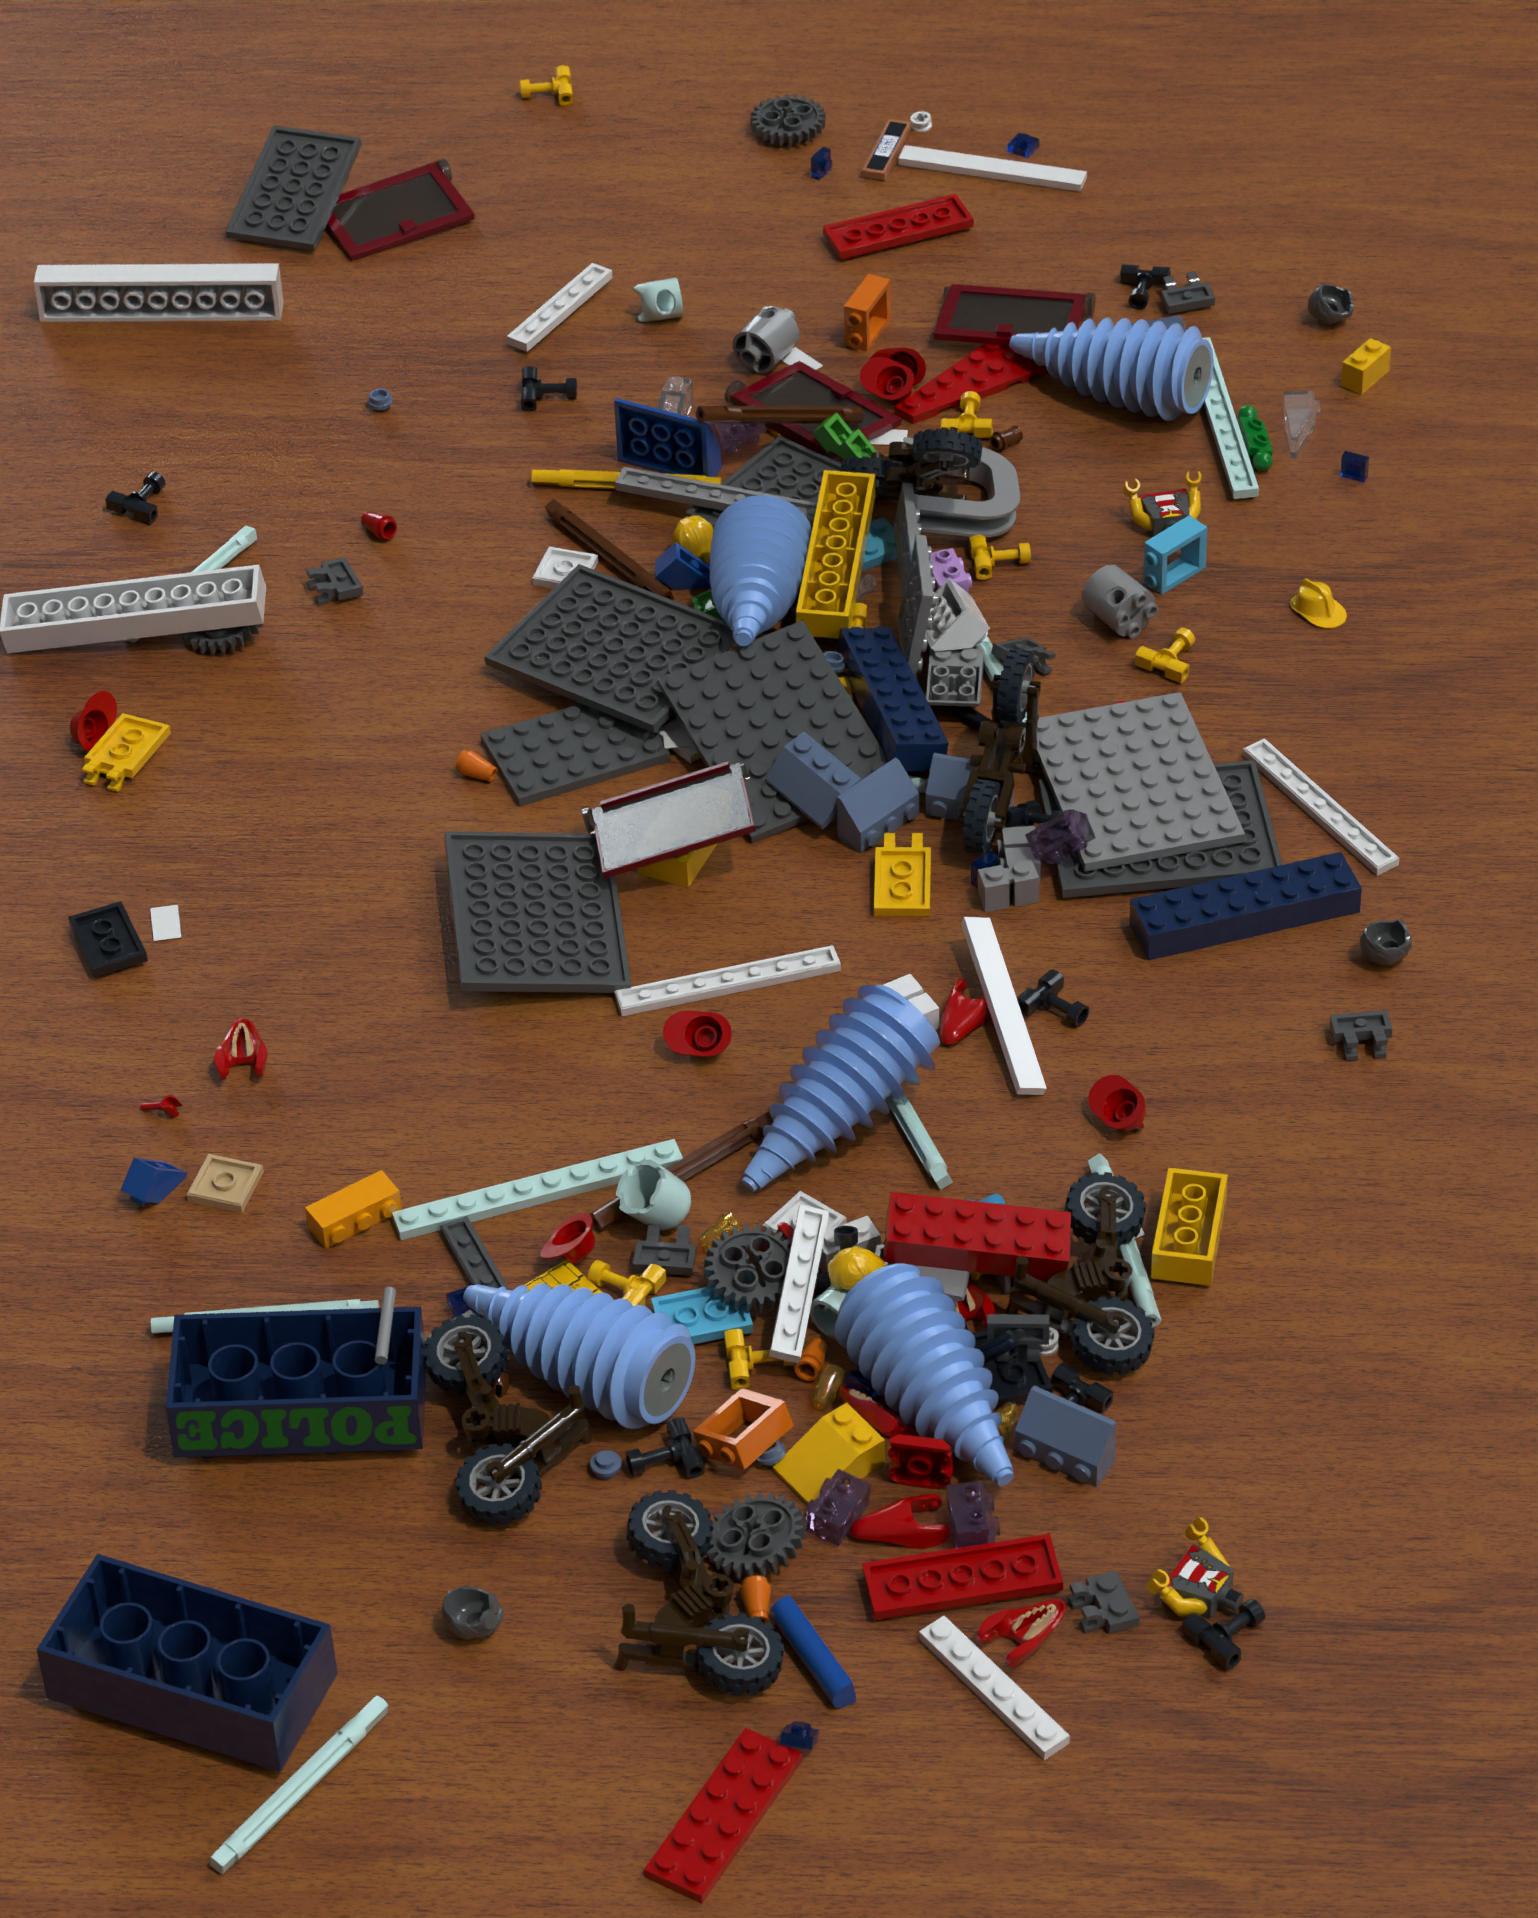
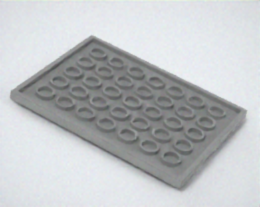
M1181 692L1039 717L1036 756L1059 811L1069 814L1070 820L1067 821V831L1085 872L1245 842V832Z

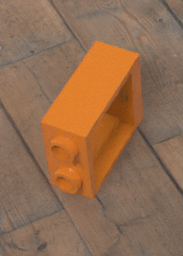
M867 274L844 305L845 346L868 351L891 320V279Z
M741 1388L692 1432L697 1442L699 1453L703 1457L745 1470L794 1425L785 1401ZM745 1421L752 1422V1424L735 1439L728 1437Z

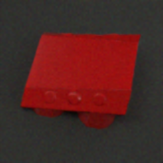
M902 1434L889 1438L888 1456L891 1458L888 1472L891 1480L902 1483L904 1486L935 1490L948 1487L951 1484V1479L954 1475L951 1446L944 1440Z

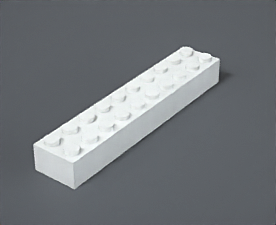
M279 264L38 265L34 279L40 322L281 320L284 304Z
M250 565L4 594L0 635L7 653L263 624L266 584L260 565Z

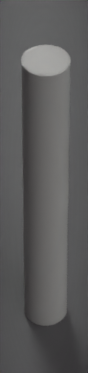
M386 1287L383 1291L375 1362L378 1364H385L388 1359L396 1290L393 1287Z

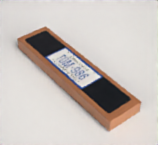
M894 119L887 121L862 169V177L885 181L911 131V122Z

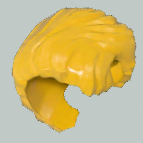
M693 515L683 518L677 523L673 531L671 546L674 543H678L709 565L713 527L701 516Z
M854 1246L845 1248L834 1255L833 1259L828 1263V1273L831 1284L838 1291L842 1289L851 1290L861 1279L886 1265L878 1255L870 1250Z

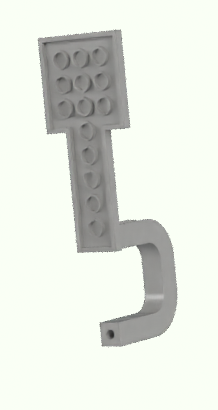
M904 437L903 442L913 445V438ZM982 447L980 465H977L975 468L970 467L969 480L981 484L987 490L988 501L978 502L914 494L913 483H902L894 520L902 596L897 623L900 647L915 677L922 670L923 659L920 655L921 651L925 652L927 648V636H925L926 630L931 629L932 614H930V610L936 607L937 592H934L935 577H932L933 562L930 561L931 546H927L926 535H921V531L967 537L983 535L986 538L1006 533L1015 523L1016 509L1020 502L1017 472L1005 457Z

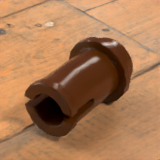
M1015 425L1003 432H994L990 437V444L994 450L1003 451L1008 445L1023 439L1022 431L1015 434L1016 431L1020 430Z

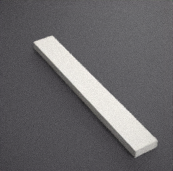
M908 145L904 146L898 158L899 165L1079 192H1081L1087 179V171Z
M1265 738L1243 748V757L1248 761L1255 760L1257 769L1376 876L1399 865V857Z
M964 917L961 926L1016 1093L1044 1095L1047 1088L990 918Z
M831 945L638 985L628 989H619L615 991V999L621 1016H627L841 971V963L834 946Z

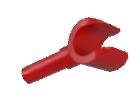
M168 1095L161 1102L141 1103L140 1108L141 1110H164L171 1118H175L179 1115L175 1108L181 1107L182 1104L173 1095Z

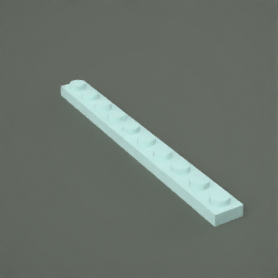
M1202 338L1210 343L1213 351V375L1209 392L1203 404L1233 499L1259 496V487L1211 338Z
M675 1139L394 1211L392 1212L393 1222L400 1240H405L440 1231V1225L468 1216L470 1222L616 1185L627 1169L632 1171L641 1165L638 1163L640 1160L651 1159L662 1167L667 1168L683 1157Z

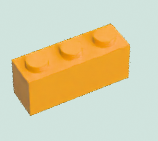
M382 1170L305 1207L307 1227L325 1249L387 1218L393 1217L392 1212L402 1210L400 1190Z

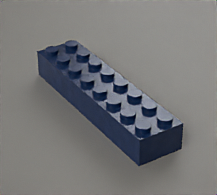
M882 626L876 628H840L836 652L844 657L845 669L843 672L847 676L862 712L883 750L887 763L897 758L905 771H930L934 753L947 755L949 743L892 629Z
M1337 852L1130 899L1129 924L1149 961L1359 913L1362 887L1342 852Z

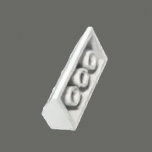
M948 578L936 591V607L930 610V614H932L931 629L926 630L925 633L927 642L934 651L973 648L976 643L979 644L986 638L990 629L972 596L951 578Z

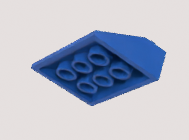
M618 398L614 400L617 457L619 462L664 474L715 477L721 470V448L708 423H701L695 418Z

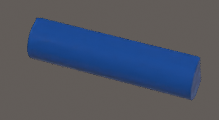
M789 1595L779 1599L771 1607L769 1615L831 1703L836 1708H843L856 1702L857 1698L852 1680L795 1601Z

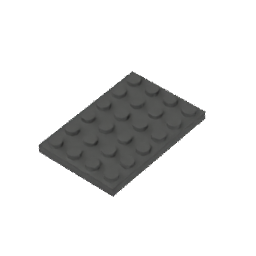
M273 125L225 231L227 238L315 251L362 146L361 138Z
M779 436L720 485L799 500L804 499L805 501L817 503L824 470L840 471L841 463ZM694 505L686 512V517L693 515L701 516L714 529L716 521L723 510Z
M584 704L571 706L480 734L484 748L498 768L500 775L519 807L670 761V752L667 748H664V743L657 732H650Z

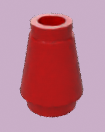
M365 512L361 517L362 525L380 540L391 539L397 532V523L392 516Z

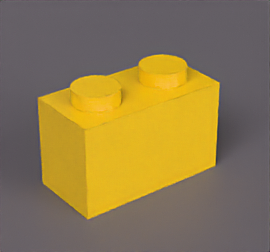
M1369 338L1342 362L1341 386L1360 395L1364 394L1389 372L1391 346Z

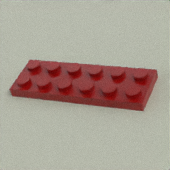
M952 194L823 226V235L841 260L886 248H894L910 242H918L931 237H938L955 231H962L974 227V218L957 194Z
M1050 1533L862 1563V1572L874 1620L1063 1590V1579Z
M745 1727L644 1868V1877L702 1904L803 1761L802 1752Z

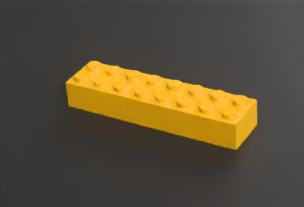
M824 470L796 609V623L803 620L813 637L838 639L840 628H851L875 501V474Z

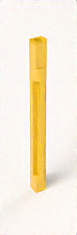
M532 469L531 482L538 485H559L560 487L616 489L615 482L621 472ZM666 474L714 484L722 483L721 477Z

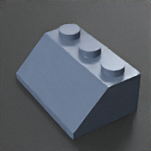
M804 731L784 746L765 778L767 784L821 829L837 818V796L861 781L859 776Z
M934 753L926 790V815L958 821L961 812L959 807L963 801L970 771L977 767L970 765V759ZM1014 789L1009 807L1014 806Z
M897 758L892 759L837 796L838 838L860 853L876 845L878 841L884 838V833L895 832L897 828L914 819L919 814V793Z
M1035 1385L1031 1388L1015 1429L1016 1452L1095 1487L1099 1485L1115 1463L1116 1421Z

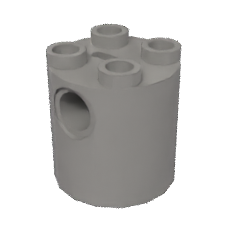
M764 306L735 335L732 341L733 352L741 365L757 374L770 371L800 340L799 328L795 321L794 313L789 309L783 310L776 306Z
M1106 565L1098 569L1091 575L1082 592V602L1089 611L1116 633L1128 636L1131 639L1140 634L1141 629L1150 619L1157 615L1159 607L1155 604L1153 594L1116 565Z

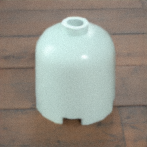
M651 1159L640 1160L638 1163L641 1165L632 1171L627 1169L621 1177L616 1190V1196L620 1198L619 1208L621 1211L646 1225L660 1224V1231L675 1228L685 1220L691 1207V1193L682 1180Z

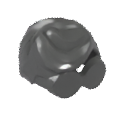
M1323 283L1312 292L1308 299V311L1322 323L1335 324L1352 316L1354 303H1352V292L1348 289Z
M1399 919L1369 923L1360 936L1362 954L1366 960L1378 965H1392L1404 959L1408 955L1410 948H1412L1411 934L1405 922Z
M460 1586L448 1591L442 1606V1618L445 1626L453 1635L461 1639L484 1638L492 1634L500 1625L504 1613L496 1594L469 1586Z

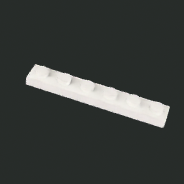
M591 263L507 336V344L528 352L612 279V270Z
M803 1204L799 1206L769 1352L770 1357L799 1364L829 1211Z
M945 1616L919 1631V1640L1044 1760L1070 1744V1735Z

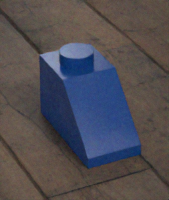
M674 543L655 560V577L662 584H667L674 590L711 589L709 565L678 543Z
M133 1158L121 1191L131 1195V1201L146 1206L147 1202L160 1203L186 1178L188 1173L165 1161Z

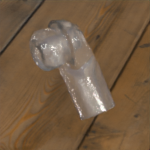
M865 575L864 578H860L856 603H860L862 596L874 590L877 583L874 576Z

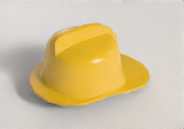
M1303 579L1297 594L1290 601L1291 608L1320 628L1333 629L1339 627L1347 618L1346 610L1333 599L1330 587L1322 582H1312L1309 579Z

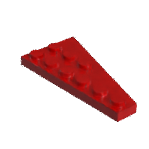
M982 344L894 406L895 415L915 424L939 415L940 410L951 406L953 409L960 407L961 396L967 391L976 392L980 399L1007 390V385L1019 382L1023 384L1029 382V377L1037 374L1040 377L1048 374L1046 366H1038L1034 360L1015 353L1008 345Z

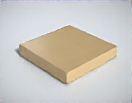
M208 1154L186 1194L187 1202L243 1213L264 1173L263 1165Z

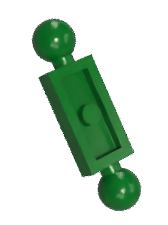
M1244 405L1238 411V425L1247 453L1250 456H1254L1252 462L1256 470L1267 471L1273 464V449L1264 421L1257 419L1258 413L1255 407Z

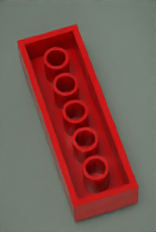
M890 1192L886 1213L883 1261L1014 1277L1016 1258L1024 1256L1028 1259V1275L1039 1280H1049L1053 1275L1068 1268L1071 1212Z

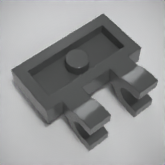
M1196 271L1186 273L1189 284L1177 288L1173 275L1163 277L1165 288H1162L1161 300L1168 314L1215 305V296L1208 282L1201 284Z
M345 557L321 562V568L306 569L308 577L313 579L307 581L308 589L310 591L317 590L318 594L323 593L315 596L319 606L329 603L334 596L338 600L363 595V586Z
M1028 637L993 643L991 653L999 657L1002 663L1006 660V655L1011 648L1021 649L1034 653L1035 666L1038 671L1043 674H1048L1052 671V668L1046 664V659H1055L1056 653L1046 651L1047 647Z
M1387 1010L1330 1015V1027L1334 1042L1344 1043L1346 1061L1358 1060L1356 1047L1359 1045L1358 1040L1372 1039L1375 1059L1386 1058L1385 1045H1387V1038H1392V1026Z
M648 1224L646 1241L637 1240L633 1271L644 1272L650 1264H656L664 1268L666 1274L693 1276L697 1247L691 1244V1237H689L690 1226L678 1225L676 1243L661 1242V1225Z
M987 1314V1341L1008 1330L1016 1331L1019 1334V1345H1027V1361L1040 1362V1345H1049V1315ZM1009 1351L998 1356L997 1361H1009Z
M1117 1571L1086 1578V1584L1083 1582L1070 1584L1069 1588L1073 1595L1068 1596V1602L1072 1610L1081 1608L1085 1619L1080 1620V1626L1084 1634L1105 1626L1109 1633L1139 1626L1140 1616ZM1090 1603H1094V1604H1095V1606H1093V1605H1091V1606H1085V1605H1086V1604H1090Z

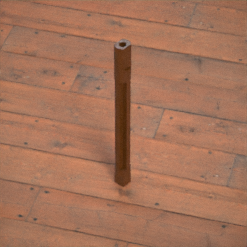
M699 406L696 410V417L701 423L821 424L825 419L837 412L846 424H862L865 412L860 407Z
M555 499L545 506L548 515L636 586L674 601L672 592L660 583L656 577L568 508L562 506Z
M769 1112L755 1119L750 1118L665 1169L684 1182L760 1137L764 1126L772 1125L773 1119ZM619 1197L589 1214L597 1231H602L628 1215L620 1210Z

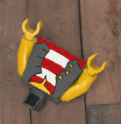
M1189 471L1187 472L1185 482L1190 488L1188 492L1184 488L1139 494V498L1137 497V492L1140 488L1139 480L1134 479V489L1129 488L1126 481L1122 490L1124 495L1130 497L1128 503L1135 524L1148 530L1151 536L1154 537L1189 515L1197 519L1201 511L1200 491L1197 489L1201 483V473L1198 471V480L1192 481L1189 479Z
M1198 1517L1193 1521L1194 1526L1190 1524L1185 1529L1186 1537L1192 1541L1197 1540L1198 1544L1190 1546L1169 1576L1161 1569L1154 1571L1151 1574L1152 1579L1146 1584V1588L1152 1594L1160 1593L1162 1605L1170 1607L1178 1616H1189L1193 1613H1198L1201 1617L1210 1619L1213 1618L1221 1605L1237 1611L1243 1602L1244 1594L1233 1589L1234 1571L1220 1553L1211 1537L1207 1538L1205 1536L1209 1528L1208 1523L1205 1519Z

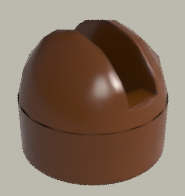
M500 1373V1378L496 1382L492 1381L489 1384L494 1395L496 1390H500V1396L507 1393L510 1385L509 1374Z

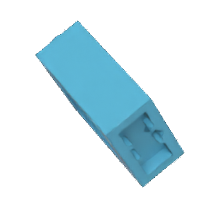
M1189 515L1144 542L1143 583L1162 595L1205 569L1208 527ZM1181 548L1180 558L1167 565V556Z

